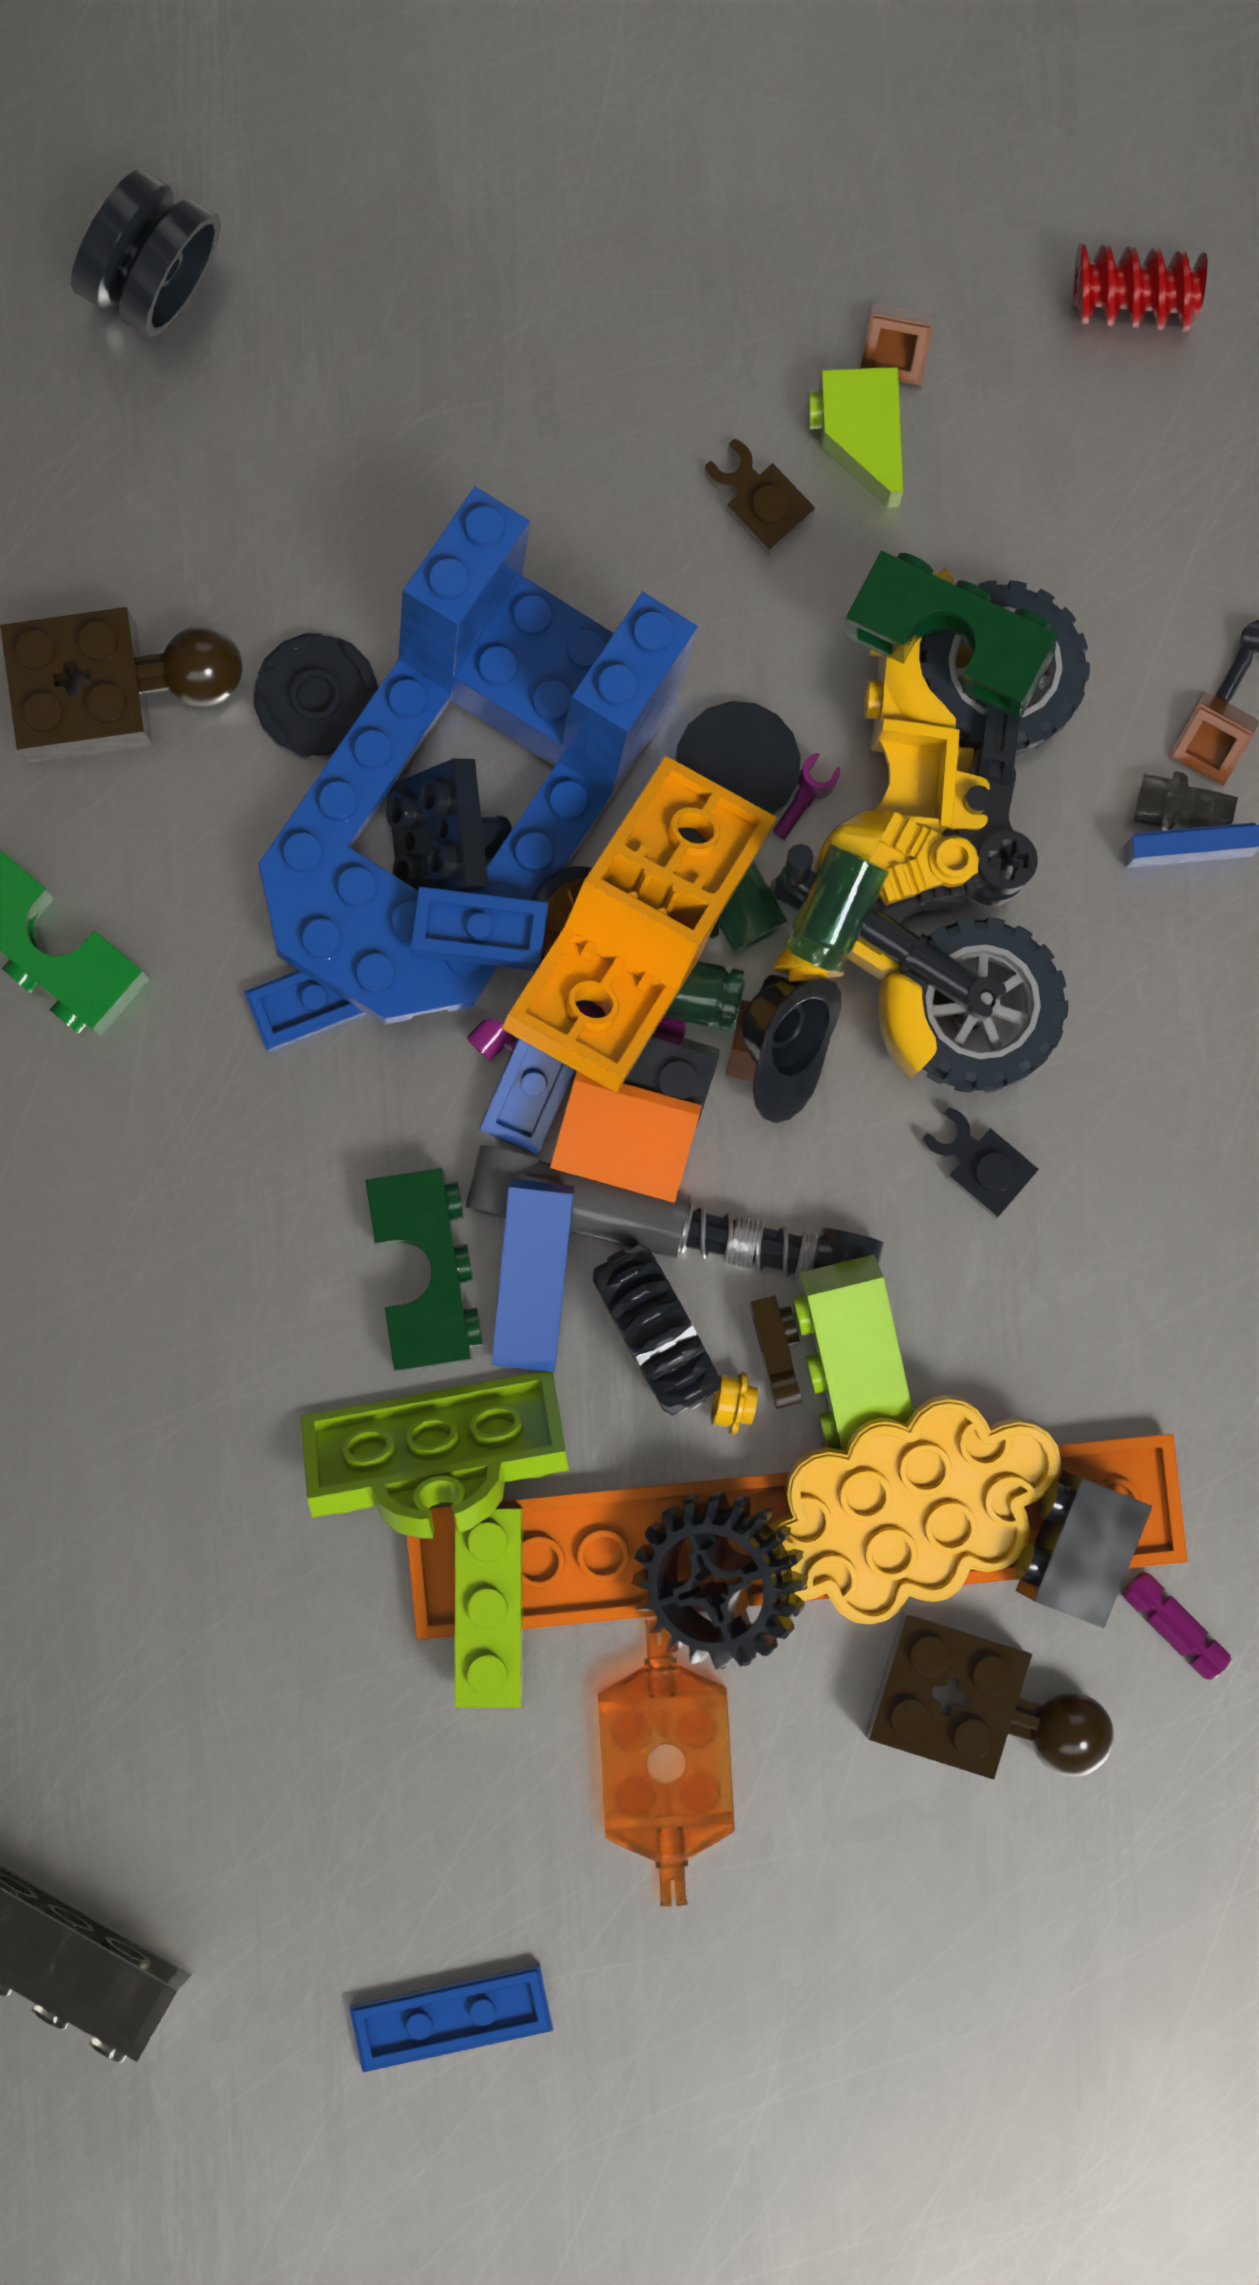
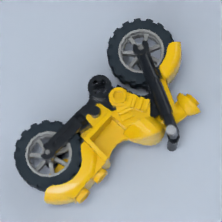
M946 568L933 573V575L955 585L949 570ZM997 580L979 583L978 586L990 594L992 597L990 602L1013 613L1016 608L1030 610L1049 622V630L1058 633L1055 654L1047 667V676L1043 675L1038 685V688L1044 689L1039 699L1026 708L1021 720L977 699L975 702L970 698L971 696L962 693L963 673L973 656V652L966 640L953 632L934 631L921 637L913 646L904 664L868 648L869 656H878L876 680L867 681L864 699V718L874 719L871 750L884 753L888 766L887 790L881 803L875 810L869 809L860 812L836 826L824 841L814 860L813 852L807 845L796 844L792 846L788 851L786 864L781 869V873L769 885V891L773 898L782 901L800 913L793 943L782 951L773 969L776 972L789 975V982H797L799 984L812 978L839 977L845 975L842 962L836 956V952L840 953L881 981L877 1001L880 1033L888 1054L903 1075L910 1081L923 1069L928 1072L926 1076L940 1085L946 1083L954 1086V1090L968 1093L974 1090L985 1091V1093L995 1092L1022 1081L1048 1059L1052 1050L1057 1047L1064 1032L1062 1030L1063 1022L1068 1015V1000H1065L1063 991L1067 986L1062 970L1057 971L1051 961L1055 957L1045 944L1040 947L1031 938L1033 934L1019 925L1013 928L1004 924L1005 920L987 917L986 920H974V917L957 920L954 924L946 927L942 926L929 936L922 933L919 937L901 925L906 917L919 911L926 912L934 911L935 909H949L950 907H964L968 903L969 897L986 906L1003 905L1013 899L1021 888L1031 880L1037 868L1038 856L1033 843L1022 833L1014 831L1009 820V810L1016 780L1015 756L1025 753L1027 749L1038 748L1044 745L1071 719L1085 695L1084 688L1085 683L1089 680L1090 662H1086L1085 652L1088 650L1083 632L1078 634L1073 626L1076 619L1065 606L1061 610L1052 602L1055 597L1043 589H1039L1036 593L1026 589L1027 583L1012 580L1007 585H997ZM991 858L1001 859V869L1005 872H1012L1009 879H1000V869L995 865H988ZM977 959L976 973L959 962ZM988 961L999 964L1012 974L1013 977L1004 983L994 977H987ZM1019 985L1024 994L1026 1013L1001 1006L1000 998ZM951 1016L953 1023L959 1029L953 1041L943 1033L935 1017ZM991 1016L1022 1025L1015 1038L1006 1046H1002ZM981 1025L991 1051L976 1052L962 1048V1045L969 1033L974 1032Z

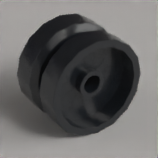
M134 170L122 179L106 198L86 232L72 268L71 286L74 292L100 308L111 307L119 302V314L123 322L148 337L158 336L172 324L198 287L219 239L221 227L219 215L192 199H183L173 205V193L169 185L144 170Z

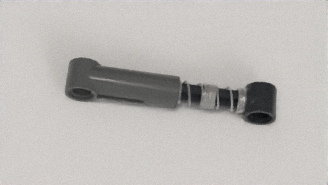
M481 1145L479 1148L465 1208L472 1211L506 1219L510 1179L575 1186L570 1232L614 1242V1244L631 1248L640 1244L650 1249L651 1253L677 1258L679 1251L683 1253L686 1251V1248L701 1251L703 1258H706L709 1254L723 1256L725 1264L727 1262L729 1264L733 1263L734 1266L738 1264L739 1267L743 1266L745 1268L747 1266L748 1269L752 1267V1264H756L758 1272L763 1270L764 1267L783 1271L785 1278L793 1273L796 1281L799 1279L798 1273L873 1254L879 1265L884 1246L883 1241L837 1229L822 1228L820 1236L819 1234L816 1235L815 1233L811 1234V1232L807 1233L804 1231L799 1236L788 1233L785 1226L778 1230L764 1227L763 1220L759 1222L758 1219L754 1220L752 1218L750 1220L749 1217L745 1218V1216L741 1217L740 1215L736 1216V1219L733 1220L730 1212L724 1215V1217L706 1213L703 1206H700L695 1211L693 1210V1204H690L691 1196L678 1193L676 1201L673 1203L550 1168L551 1163L543 1162L529 1155Z

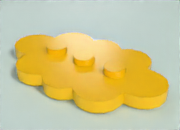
M941 1395L929 1398L917 1406L906 1423L884 1417L867 1420L856 1428L845 1450L825 1447L809 1451L795 1462L787 1476L785 1492L791 1513L769 1525L774 1532L780 1527H791V1535L782 1543L786 1551L791 1549L804 1551L803 1559L791 1567V1570L808 1576V1584L801 1591L795 1592V1594L804 1601L828 1594L830 1601L841 1615L853 1622L870 1625L886 1621L901 1610L909 1596L929 1602L948 1599L960 1590L967 1579L970 1569L984 1572L1005 1569L1019 1559L1022 1551L1028 1544L1030 1526L1024 1506L1043 1497L1049 1486L1056 1482L1059 1477L1061 1467L1059 1449L1048 1431L1032 1420L1015 1417L998 1421L988 1426L986 1420L972 1403L962 1397Z

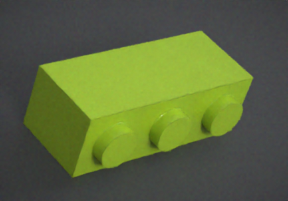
M874 1254L798 1273L803 1295L792 1298V1303L801 1336L811 1333L813 1336L816 1354L805 1356L814 1394L822 1392L826 1394L829 1412L818 1414L825 1446L845 1450L856 1428L867 1420L884 1417L906 1423L913 1413L884 1276Z
M496 1508L491 1516L470 1530L458 1534L455 1527V1708H521L523 1704V1508Z

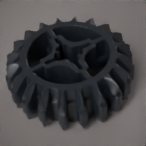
M640 1244L626 1251L622 1249L607 1257L606 1262L594 1268L593 1283L663 1411L671 1415L678 1414L686 1409L690 1411L705 1403L706 1398L719 1391L720 1378L711 1358L650 1249Z
M724 1491L714 1492L708 1497L707 1502L700 1495H691L683 1501V1509L672 1505L661 1514L663 1523L654 1522L645 1531L644 1536L650 1544H644L636 1550L634 1559L642 1564L645 1569L639 1570L633 1575L631 1584L648 1590V1594L638 1600L636 1609L641 1611L653 1610L657 1616L649 1625L648 1633L656 1634L666 1629L672 1635L668 1641L667 1652H676L684 1644L689 1646L690 1665L700 1664L709 1654L715 1670L726 1668L731 1663L732 1658L735 1659L740 1667L748 1666L756 1659L757 1652L762 1656H768L778 1648L777 1638L786 1639L795 1629V1624L790 1617H797L804 1610L806 1602L797 1596L795 1592L801 1591L807 1586L809 1577L791 1570V1567L803 1559L804 1551L797 1549L786 1551L782 1543L791 1535V1527H780L774 1532L767 1525L772 1519V1508H763L755 1516L751 1515L749 1496H740L730 1506ZM688 1537L693 1552L688 1555L692 1571L690 1576L679 1582L677 1560L681 1546ZM727 1538L739 1544L749 1555H743L735 1551ZM711 1574L714 1578L720 1579L724 1577L726 1580L740 1576L729 1586L725 1582L715 1583L714 1580L700 1584ZM762 1578L764 1590L762 1608L756 1621L751 1623L746 1611L751 1605L747 1590L753 1582ZM691 1605L702 1608L708 1613L712 1621L700 1615Z

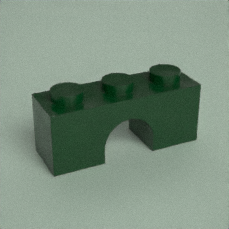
M881 550L846 616V637L904 664L915 643L926 634L934 631L956 633L966 640L973 652V656L963 673L962 693L1021 720L1055 654L1058 633L1049 630V622L1030 610L1016 608L1013 613L990 602L992 599L990 594L973 583L958 580L954 585L933 575L932 567L916 556L908 553H899L895 557Z
M442 1168L365 1180L375 1244L378 1247L395 1244L413 1245L426 1254L431 1266L429 1285L419 1298L406 1304L385 1307L394 1371L399 1373L473 1361L471 1347L483 1345L477 1307L465 1309L462 1284L473 1282L468 1244L458 1246L455 1244L452 1220L464 1219L458 1181L446 1183L445 1172Z

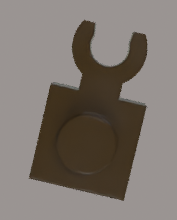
M733 439L729 443L728 450L739 461V468L733 473H724L710 460L705 465V475L715 488L734 492L736 497L727 504L726 511L769 556L815 514V507L773 463L759 475L752 468L753 459L748 447L741 441Z
M776 1295L751 1301L749 1307L775 1407L779 1409L802 1402L789 1346L799 1344L800 1340L791 1306L779 1309Z

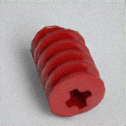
M1079 243L1074 270L1073 305L1078 307L1082 325L1089 324L1096 307L1103 309L1108 327L1114 326L1121 309L1128 310L1132 328L1138 329L1146 311L1153 312L1157 330L1163 331L1171 313H1177L1182 332L1188 333L1196 315H1200L1204 301L1208 265L1207 253L1202 252L1198 256L1191 270L1187 253L1181 250H1177L1173 254L1166 268L1160 249L1152 248L1141 266L1137 250L1134 247L1127 246L1118 263L1115 264L1111 246L1101 245L1093 261L1090 262L1086 244Z

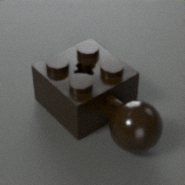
M127 607L0 625L16 748L28 764L153 746L146 698L147 693L169 690L177 699L185 704L195 707H210L228 699L237 689L242 677L243 663L237 645L226 633L210 626H193L184 629L169 641L164 653L141 656L137 625ZM77 675H83L86 680H91L81 684L80 695L72 697L65 688L70 679Z
M902 1612L865 1736L870 1741L994 1780L1008 1735L1032 1742L1036 1756L1051 1771L1060 1775L1074 1777L1089 1774L1106 1761L1113 1747L1114 1729L1111 1718L1104 1707L1095 1699L1084 1694H1060L1052 1697L1043 1705L1020 1698L1032 1657L1031 1653ZM950 1677L957 1678V1689L964 1694L963 1700L960 1705L952 1704L948 1712H940L941 1702L932 1696V1690L935 1685L946 1687Z

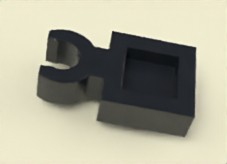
M948 1108L942 1116L955 1127V1140L949 1144H942L935 1137L927 1133L921 1142L930 1154L940 1158L951 1157L959 1164L949 1175L948 1179L992 1217L997 1219L1039 1169L991 1128L977 1141L970 1135V1125L966 1117L961 1112Z

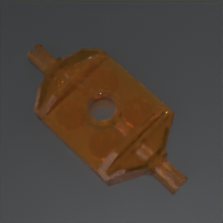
M645 1619L647 1658H644L645 1664L598 1692L605 1838L629 1851L655 1861L656 1868H659L660 1906H672L671 1880L675 1881L676 1906H683L688 1904L685 1866H688V1859L712 1847L735 1831L727 1687L677 1663V1657H673V1652H667L668 1641L672 1635L666 1629H663L661 1631V1644H658L657 1633H648L649 1625L655 1619ZM664 1744L673 1745L680 1749L685 1758L683 1773L677 1779L668 1782L654 1778L647 1767L648 1756L651 1751Z

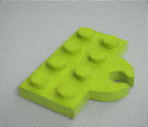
M540 1371L300 1416L307 1501L312 1518L336 1513L344 1514L376 1506L382 1521L396 1532L417 1538L433 1539L435 1529L430 1507L443 1502L453 1503L451 1510L458 1534L470 1530L491 1516L503 1499L505 1482L526 1478H539L548 1474L569 1471L553 1372Z

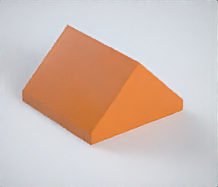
M577 1071L550 1168L675 1203L702 1105L624 1083L618 1092L615 1093Z

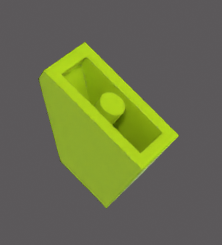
M898 367L822 370L819 391H808L809 429H821L822 449L887 508L899 507L904 490Z

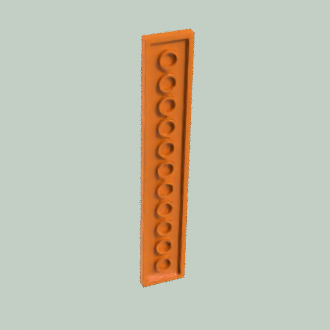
M1174 1434L1057 1445L1061 1458V1467L1056 1482H1059L1061 1474L1065 1470L1153 1506L1128 1568L1188 1562ZM789 1472L501 1501L497 1508H523V1630L656 1616L653 1610L641 1611L636 1609L638 1600L647 1595L648 1590L631 1584L633 1575L639 1570L645 1569L634 1557L637 1549L644 1544H650L644 1536L646 1529L654 1522L663 1523L661 1514L670 1506L676 1505L683 1509V1501L694 1494L700 1495L707 1502L708 1497L716 1491L725 1492L730 1506L740 1496H749L751 1504L750 1514L753 1516L763 1508H772V1519L767 1524L769 1526L779 1518L791 1513L785 1492ZM1043 1497L1024 1506L1030 1526L1028 1544L1031 1542L1035 1543L1044 1520L1040 1516ZM451 1506L429 1508L435 1529L433 1539L407 1535L417 1640L455 1637V1524ZM688 1537L682 1544L678 1555L677 1576L679 1582L690 1576L692 1571L688 1555L693 1552ZM727 1538L735 1551L743 1555H749L739 1544ZM1019 1559L1005 1569L992 1572L970 1569L963 1585L1018 1580L1016 1568ZM711 1574L700 1584L714 1580L715 1583L725 1582L729 1586L740 1576L726 1580L724 1577L720 1579L714 1578ZM758 1579L747 1590L751 1604L749 1607L761 1606L763 1603V1582L761 1579ZM824 1594V1595H822V1596H820V1597H818V1598L811 1599V1600L830 1599V1598H829L828 1594ZM691 1605L697 1612L704 1611L700 1607Z

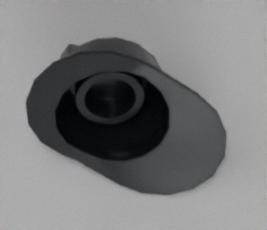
M769 975L764 980L759 993L752 999L744 1013L741 1022V1038L750 1052L752 1060L757 1064L754 1075L753 1096L755 1107L763 1119L774 1123L790 1120L805 1107L815 1091L822 1072L830 1037L836 1027L841 1011V991L836 982L826 977L812 978L799 984L797 982L791 983L789 979L781 975Z

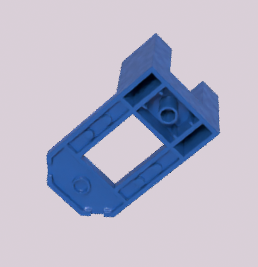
M476 486L471 490L403 589L398 661L258 863L277 956L384 1025L411 1020L412 1016L441 1010L451 1012L474 1007L500 968L498 966L411 956L418 890L351 849L450 702L455 703L554 766L487 866L488 886L470 892L531 900L538 887L549 876L568 866L676 704L698 629L696 624L642 591L613 633L522 575L530 520Z

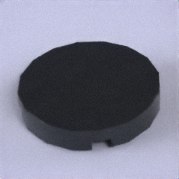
M304 633L283 641L264 659L255 682L253 705L263 731L281 750L301 759L329 760L379 686L369 660L352 643L341 638L322 636L319 633Z
M729 701L707 708L688 724L677 745L676 761L774 816L787 805L799 781L801 756L793 732L776 713L756 703Z

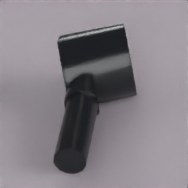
M1259 620L1249 623L1243 629L1238 653L1234 658L1235 661L1216 693L1218 698L1228 703L1250 667L1253 655L1259 656Z

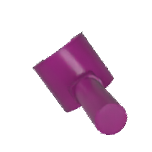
M819 753L813 754L806 759L799 774L798 784L800 788L794 795V800L772 830L774 834L783 840L789 835L806 808L810 807L815 799H822L832 793L840 776L839 766L834 771L832 778L827 782H817L811 777L809 771L817 762Z
M494 1019L483 1020L467 1037L470 1044L490 1062L504 1048L511 1054L517 1040L514 1035L502 1029L503 1023Z

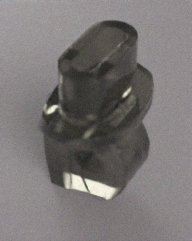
M1174 771L1171 779L1144 773L1134 822L1161 827L1160 831L1171 830L1176 823L1187 828L1231 825L1234 820L1238 797L1207 789L1188 786V777L1183 772Z

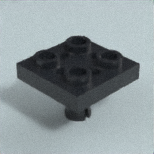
M450 759L395 782L388 793L386 817L389 825L392 827L395 856L392 875L418 891L419 887L470 893L488 886L485 854L495 856L512 831V827L508 818L503 815L481 817L475 759Z

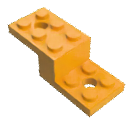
M665 756L584 880L565 927L508 1013L502 1029L617 1093L696 965L718 917L771 833L777 817L670 757ZM682 828L694 829L705 838L706 842L692 843L683 838L678 830ZM581 1000L594 1002L603 1009L606 1016L602 1018L588 1017L579 1011L575 1002Z

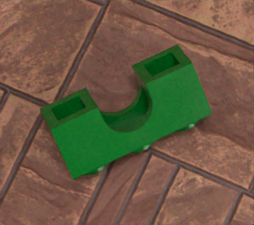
M0 850V951L9 958L8 962L2 967V970L30 994L38 985H41L57 999L56 1003L50 1008V1011L78 1035L86 1026H89L99 1036H102L148 983L150 978L95 930L79 948L69 954L54 956L41 952L35 938L36 924L40 915L55 897Z

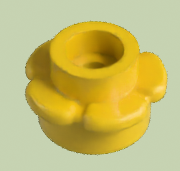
M743 1372L739 1373L737 1377L720 1374L719 1391L714 1393L711 1424L728 1427L730 1435H735L738 1432L739 1423L751 1425L755 1416L758 1387L748 1386L747 1374Z

